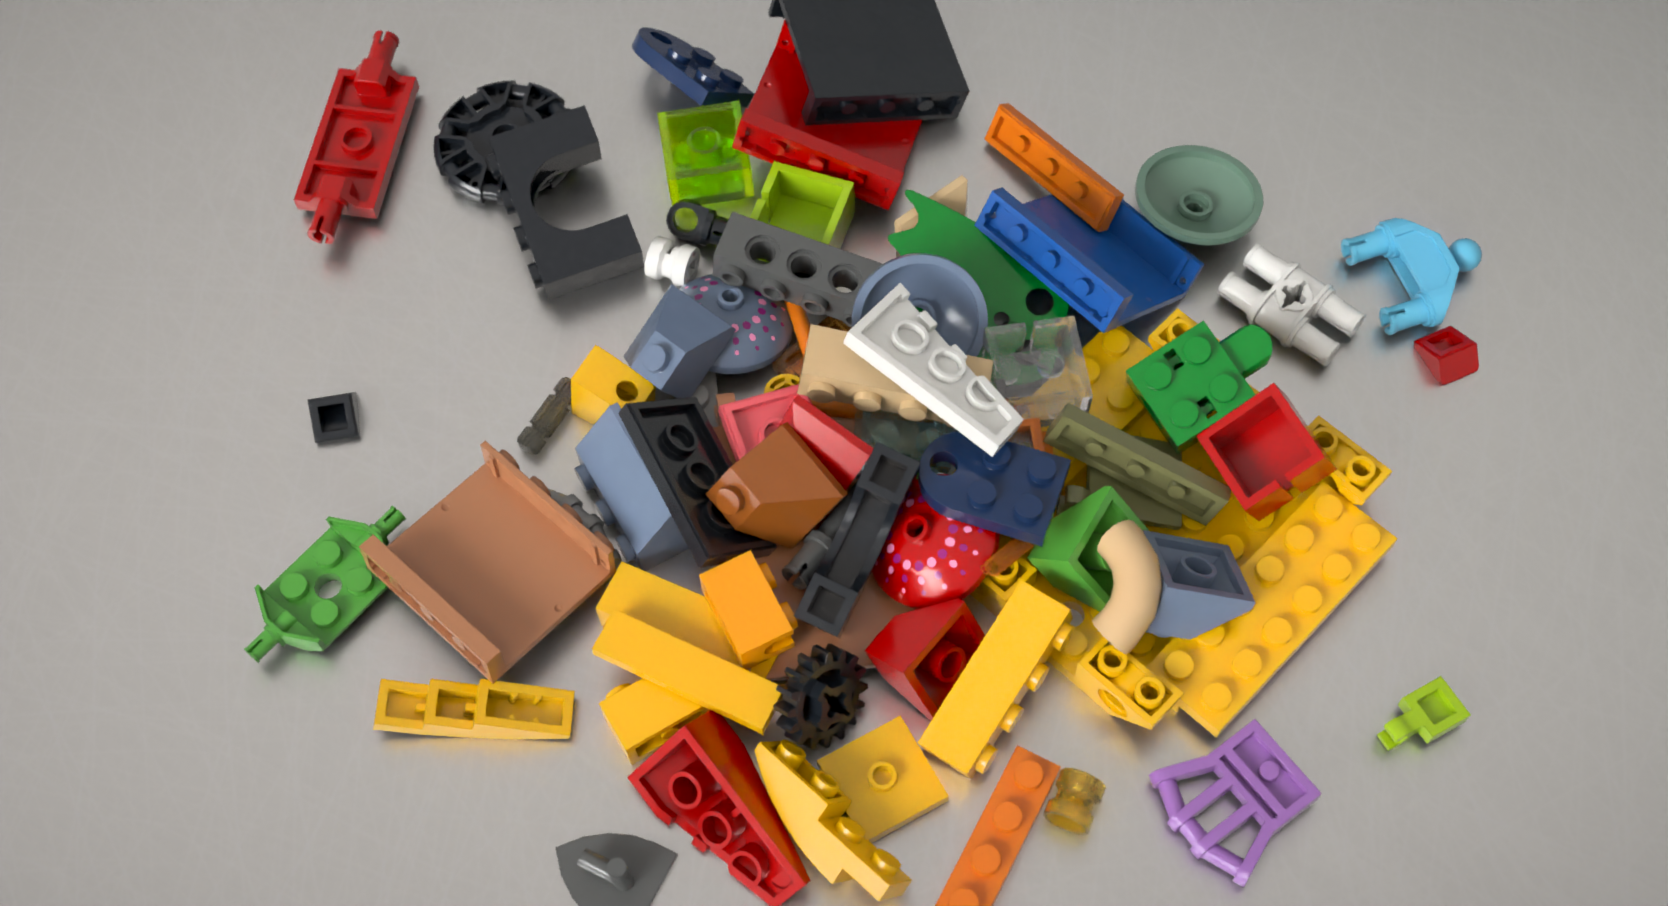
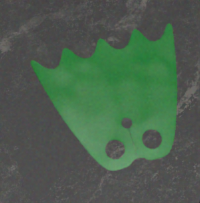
M906 190V197L914 205L918 213V223L912 229L888 235V241L901 256L913 253L939 255L957 263L973 277L983 294L987 307V333L977 357L993 360L990 383L996 389H1005L1033 384L1047 378L1054 368L1058 352L1053 340L1054 331L1066 319L1069 304L974 226L976 222L913 190ZM1042 288L1052 295L1054 305L1049 313L1035 315L1027 309L1026 297L1031 290ZM916 307L920 313L924 311L922 308ZM998 312L1006 313L1010 321L1008 325L1004 327L997 326L994 322L995 314ZM1031 340L1039 346L1041 351L1038 363L1049 366V370L1037 366L1022 367L1014 361V358L1001 353L1013 356V348L1019 341Z

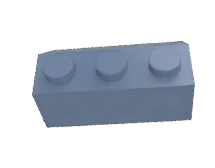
M615 403L607 408L576 446L575 450L580 465L575 467L574 470L585 491L594 489L600 500L594 504L604 524L609 526L614 523L620 533V536L616 537L615 540L625 560L629 562L635 559L641 570L648 571L689 548L618 414L621 407L618 403Z

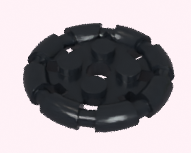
M515 80L483 85L476 88L477 92L467 98L462 96L441 118L438 124L440 134L434 137V159L440 174L449 178V186L460 195L482 204L486 200L497 201L499 206H503L499 191L506 189L502 177L494 179L486 158L487 154L493 153L489 137L542 120L543 116L551 117L572 110L565 108L564 99L557 93L531 82L528 85H518ZM515 101H523L522 108L511 106L515 104ZM463 132L467 133L466 137L460 135H462ZM470 159V163L461 167L464 161ZM571 170L557 174L549 179L540 191L548 186L550 189L556 187ZM490 176L494 181L499 182V184L488 183Z

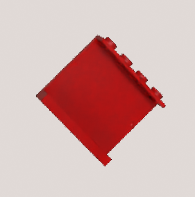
M784 20L777 44L749 108L745 109L732 148L771 164L776 161L854 182L856 198L889 211L905 172L903 171L922 120L805 126L801 112L809 89L786 20Z

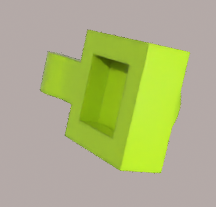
M1439 676L1404 696L1398 703L1404 714L1386 723L1383 726L1385 730L1378 733L1377 737L1388 751L1400 746L1416 733H1419L1428 744L1465 723L1471 714L1443 677Z

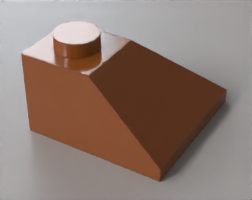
M788 422L782 424L733 464L706 493L708 498L735 530L790 549L796 547L848 494Z

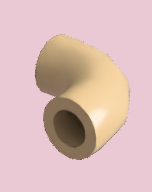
M1125 520L1115 524L1106 531L1099 541L1097 551L1109 565L1114 585L1109 601L1092 619V623L1104 638L1126 655L1138 644L1155 619L1162 593L1159 558L1144 532L1132 520Z

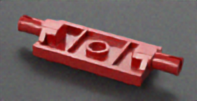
M376 31L368 57L364 58L361 64L354 70L339 68L293 199L298 209L315 211L307 235L317 243H322L324 235H326V244L334 242L342 215L378 218L419 90L416 77L400 75L391 66L396 49L400 43L399 38L392 32L386 31L382 41L383 31Z

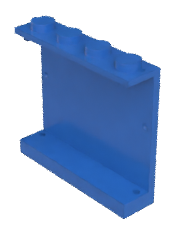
M1002 187L992 190L974 225L1103 333L1183 299L1205 265L1170 236L1157 229L1146 217L1123 199L1108 230L1097 232L1052 194L1022 204Z

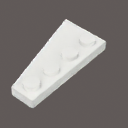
M899 283L847 332L843 343L993 457L1018 430L1024 419L985 376H976L966 365L967 356L956 344L949 346L935 330L937 326L936 321L926 310L920 313L908 300L910 297L909 291Z

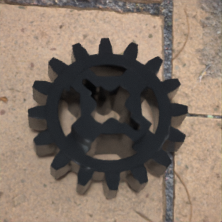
M830 643L827 644L826 648L816 644L812 647L811 657L803 653L797 655L799 666L796 669L786 667L784 671L789 679L786 684H780L776 687V690L783 694V698L773 704V709L782 714L776 721V725L785 730V737L811 750H815L818 744L825 748L830 747L833 735L841 740L845 737L843 727L847 723L850 725L857 723L854 716L855 709H861L865 706V702L859 699V694L868 689V684L859 680L865 674L866 669L857 664L859 658L856 655Z

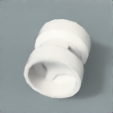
M657 236L652 241L646 256L645 275L657 280L667 277L671 279L674 285L682 287L694 280L700 262V249L688 244L681 247L675 246L671 239Z

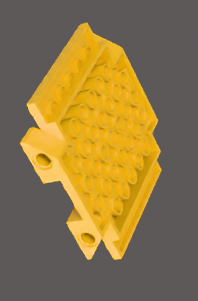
M1177 308L1149 335L1148 342L1153 349L1122 325L1105 333L1100 331L1021 406L1017 413L1023 419L1040 418L1041 430L1047 431L1065 405L1070 403L1129 435L1167 442L1126 382V370L1198 323ZM1249 384V386H1250L1251 389L1254 391V393H1255V394H1258L1259 391H1257L1255 388H1253V387ZM1214 411L1213 413H1211L1210 415H1208L1207 418H1210L1211 416H1213V415L1216 414L1217 412ZM1318 415L1308 427L1337 470L1303 493L1296 487L1291 489L1290 493L1294 499L1261 521H1257L1243 509L1231 490L1229 502L1206 526L1183 514L1182 527L1179 530L1145 525L1151 532L1229 545L1256 602L1251 611L1191 640L1171 636L1162 638L1145 632L1138 644L1127 655L1123 654L1106 640L1092 623V619L1099 611L1053 587L1027 557L1033 547L998 576L987 575L970 595L993 615L998 617L1019 582L1023 580L1066 607L1076 610L1082 616L1083 621L1075 627L1070 640L1062 651L1054 648L1047 659L1051 665L1110 715L1151 730L1171 708L1176 713L1182 708L1217 738L1395 545L1397 537L1354 505H1363L1388 479L1392 470ZM1200 442L1195 443L1182 452L1183 463L1228 486ZM1031 443L1020 444L1032 448ZM1053 447V455L1071 460L1070 469L1061 495L1065 496L1067 485H1077L1086 488L1087 464ZM1055 509L1053 518L1056 517V516H1058V515H1056V509ZM1000 534L998 551L1014 538Z

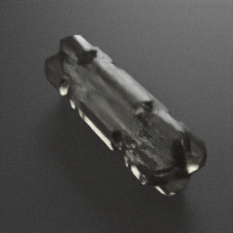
M568 377L559 380L553 389L556 393L548 395L529 421L532 426H526L518 436L517 442L519 447L531 455L539 454L547 443L544 438H550L570 410L567 407L568 405L571 406V379Z

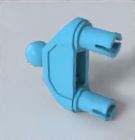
M1401 218L1381 221L1374 231L1341 241L1343 258L1352 256L1346 259V263L1350 266L1380 255L1387 257L1410 296L1411 300L1380 309L1379 319L1381 326L1384 327L1390 324L1384 330L1388 335H1393L1398 331L1420 324L1428 327L1441 325L1448 310L1459 271L1468 272L1473 270L1482 259L1481 247L1474 240L1468 238L1458 239L1448 248L1439 233Z

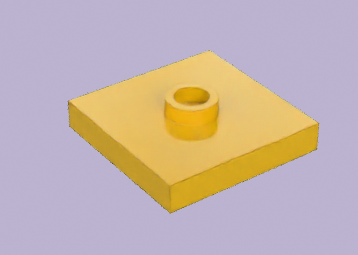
M901 715L817 760L819 770L832 775L840 783L841 787L839 790L852 800L844 813L847 818L852 819L864 829V837L871 843L949 801V795Z

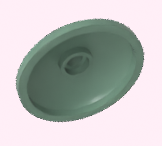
M1181 145L1166 148L1155 153L1140 168L1135 184L1136 201L1147 220L1168 236L1190 244L1219 245L1240 239L1254 228L1263 208V192L1257 178L1250 169L1233 156L1205 146Z

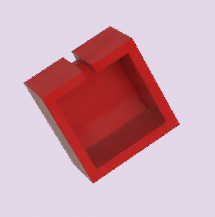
M1272 383L1196 435L1243 509L1257 521H1261L1294 499L1290 493V490L1294 487L1303 493L1337 470L1288 396L1275 383Z

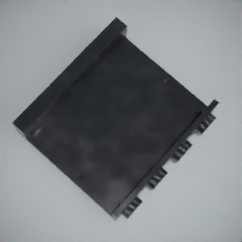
M772 0L768 11L769 17L785 18L809 89L801 112L805 126L958 117L969 94V88L935 0Z

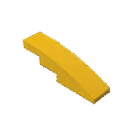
M481 678L478 685L430 679L429 685L381 679L373 730L463 738L569 739L575 691L496 681L492 684L488 679Z

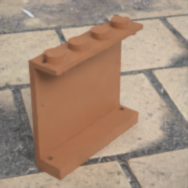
M484 441L480 444L485 461L484 465L388 546L384 545L375 535H372L359 548L367 568L493 684L611 578L616 572L613 555L615 549L605 535L599 531L594 533L589 531L583 525L579 514L566 503L559 505L551 498L550 491L540 479L535 476L529 479L520 471L518 463L506 450L502 449L498 452L488 442Z

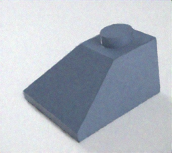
M671 284L623 357L630 368L661 391L678 399L690 398L736 329Z
M1143 530L1159 558L1162 579V593L1156 616L1147 629V633H1152L1162 638L1171 636L1191 640L1253 609L1256 602L1229 545Z

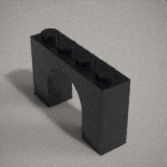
M585 105L489 137L493 153L486 155L494 179L503 178L506 189L499 191L508 215L513 213L517 215L520 226L513 229L522 252L530 250L534 260L533 263L527 265L535 289L544 287L548 300L644 267L642 250L628 214L581 230H563L545 222L535 211L537 195L549 179L562 172L602 159L599 140Z

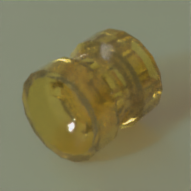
M1063 768L1055 784L1058 789L1057 794L1054 798L1049 799L1043 816L1051 824L1062 830L1078 835H1087L1094 821L1093 807L1101 803L1106 786L1102 781L1089 773L1074 768Z

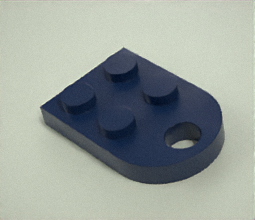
M643 27L639 29L632 43V49L644 62L701 106L748 107L755 94L742 84L744 80L740 75L731 70L722 69L714 63L715 57L702 48L693 47L669 33Z
M954 431L938 437L925 449L920 459L921 466L918 473V484L926 503L939 514L1043 547L1070 469L1071 460L1007 441L992 457L959 431ZM937 462H948L956 468V471L950 475L942 476L934 473L931 466Z

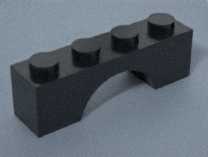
M876 442L856 484L854 494L841 525L821 564L814 572L794 617L839 639L841 638L919 473L921 466L919 461Z

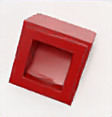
M1452 326L1414 341V348L1435 379L1442 385L1472 374L1479 368L1477 343Z

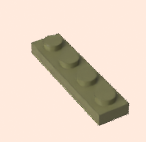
M1070 403L1065 405L1047 429L1043 442L1205 526L1229 502L1231 494L1229 486Z

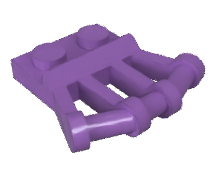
M1256 719L1252 720L1210 754L1160 768L1149 775L1153 788L1159 789L1169 817L1167 822L1169 827L1175 833L1180 831L1192 845L1190 851L1197 860L1203 858L1233 875V882L1242 887L1247 883L1271 836L1278 833L1286 824L1317 801L1322 794ZM1214 771L1220 779L1185 805L1177 782ZM1228 791H1231L1243 806L1207 833L1196 821L1195 817ZM1252 817L1262 826L1245 859L1218 845Z

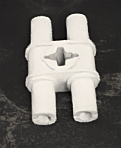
M1259 243L1254 245L1246 255L1243 266L1273 285L1269 291L1265 290L1262 292L1237 276L1234 272H1230L1220 284L1217 292L1220 297H1223L1246 313V319L1249 320L1248 323L1251 325L1257 324L1279 339L1283 347L1291 348L1294 346L1319 362L1323 367H1326L1335 357L1341 344L1309 324L1312 318H1322L1351 338L1360 328L1366 317V314L1358 311L1335 295L1336 290L1333 289V285L1329 283L1325 285L1302 270L1301 264L1298 262L1294 263L1291 261L1287 263L1263 248Z

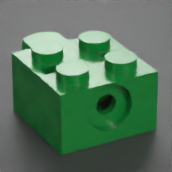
M1203 320L1126 370V382L1167 442L1170 443L1176 454H1179L1199 442L1196 435L1256 395L1245 379L1268 364L1272 354V341L1269 334L1263 328L1256 325H1246L1219 342ZM1214 411L1217 412L1216 414H1214V415L1211 416L1210 418H1207V416L1210 415L1211 413H1213Z

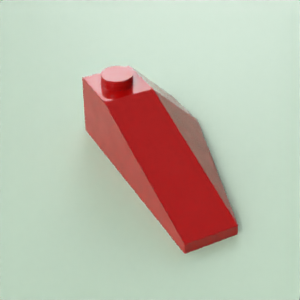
M709 710L687 723L627 777L659 819L668 826L675 823L693 837L692 845L703 853L710 850L728 864L729 873L770 906H780L811 881L745 745L722 715Z

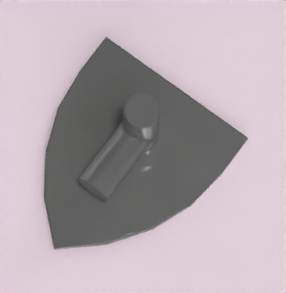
M615 833L585 836L555 847L561 876L578 906H650L678 855L664 846L641 837Z

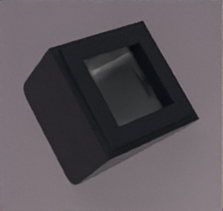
M356 392L307 400L315 443L360 436Z

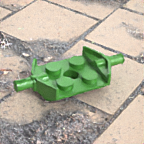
M391 506L375 524L371 523L369 526L366 523L329 516L326 521L330 528L265 590L259 585L254 587L266 626L263 627L264 631L244 648V651L257 663L277 643L282 647L288 644L306 651H324L388 588L367 568L359 546L372 535H375L387 546L390 543L387 536L406 520L405 516L394 506ZM327 582H342L341 590L334 597L321 598L319 596L320 589Z

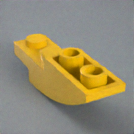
M785 739L759 742L754 751L770 799L794 841L812 864L832 884L855 879L878 901L902 896L912 879L900 869L901 864L896 857L883 849H877L864 837L865 831L858 823L850 818L842 817L852 800L839 790L841 787L840 783L832 775L825 771L817 770L805 759L806 753L797 744Z

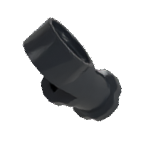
M693 199L679 200L669 209L666 216L668 229L674 236L702 246H707L709 243L718 245L729 220L728 218L718 216L716 210L703 207ZM683 207L690 208L696 213L698 223L694 229L684 230L676 224L675 214L678 209Z

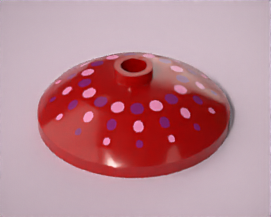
M938 474V475L947 476V475H950V474ZM916 479L872 573L878 585L889 597L909 608L920 609L957 598L963 600L986 578L988 572L985 569V562L998 551L1000 534L939 514L924 500L919 489L918 479ZM923 526L922 533L915 537L917 530Z

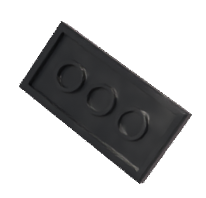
M696 397L626 403L618 414L699 568L720 565L750 550L755 558L767 557L777 548L773 542L735 530L706 495L733 464Z

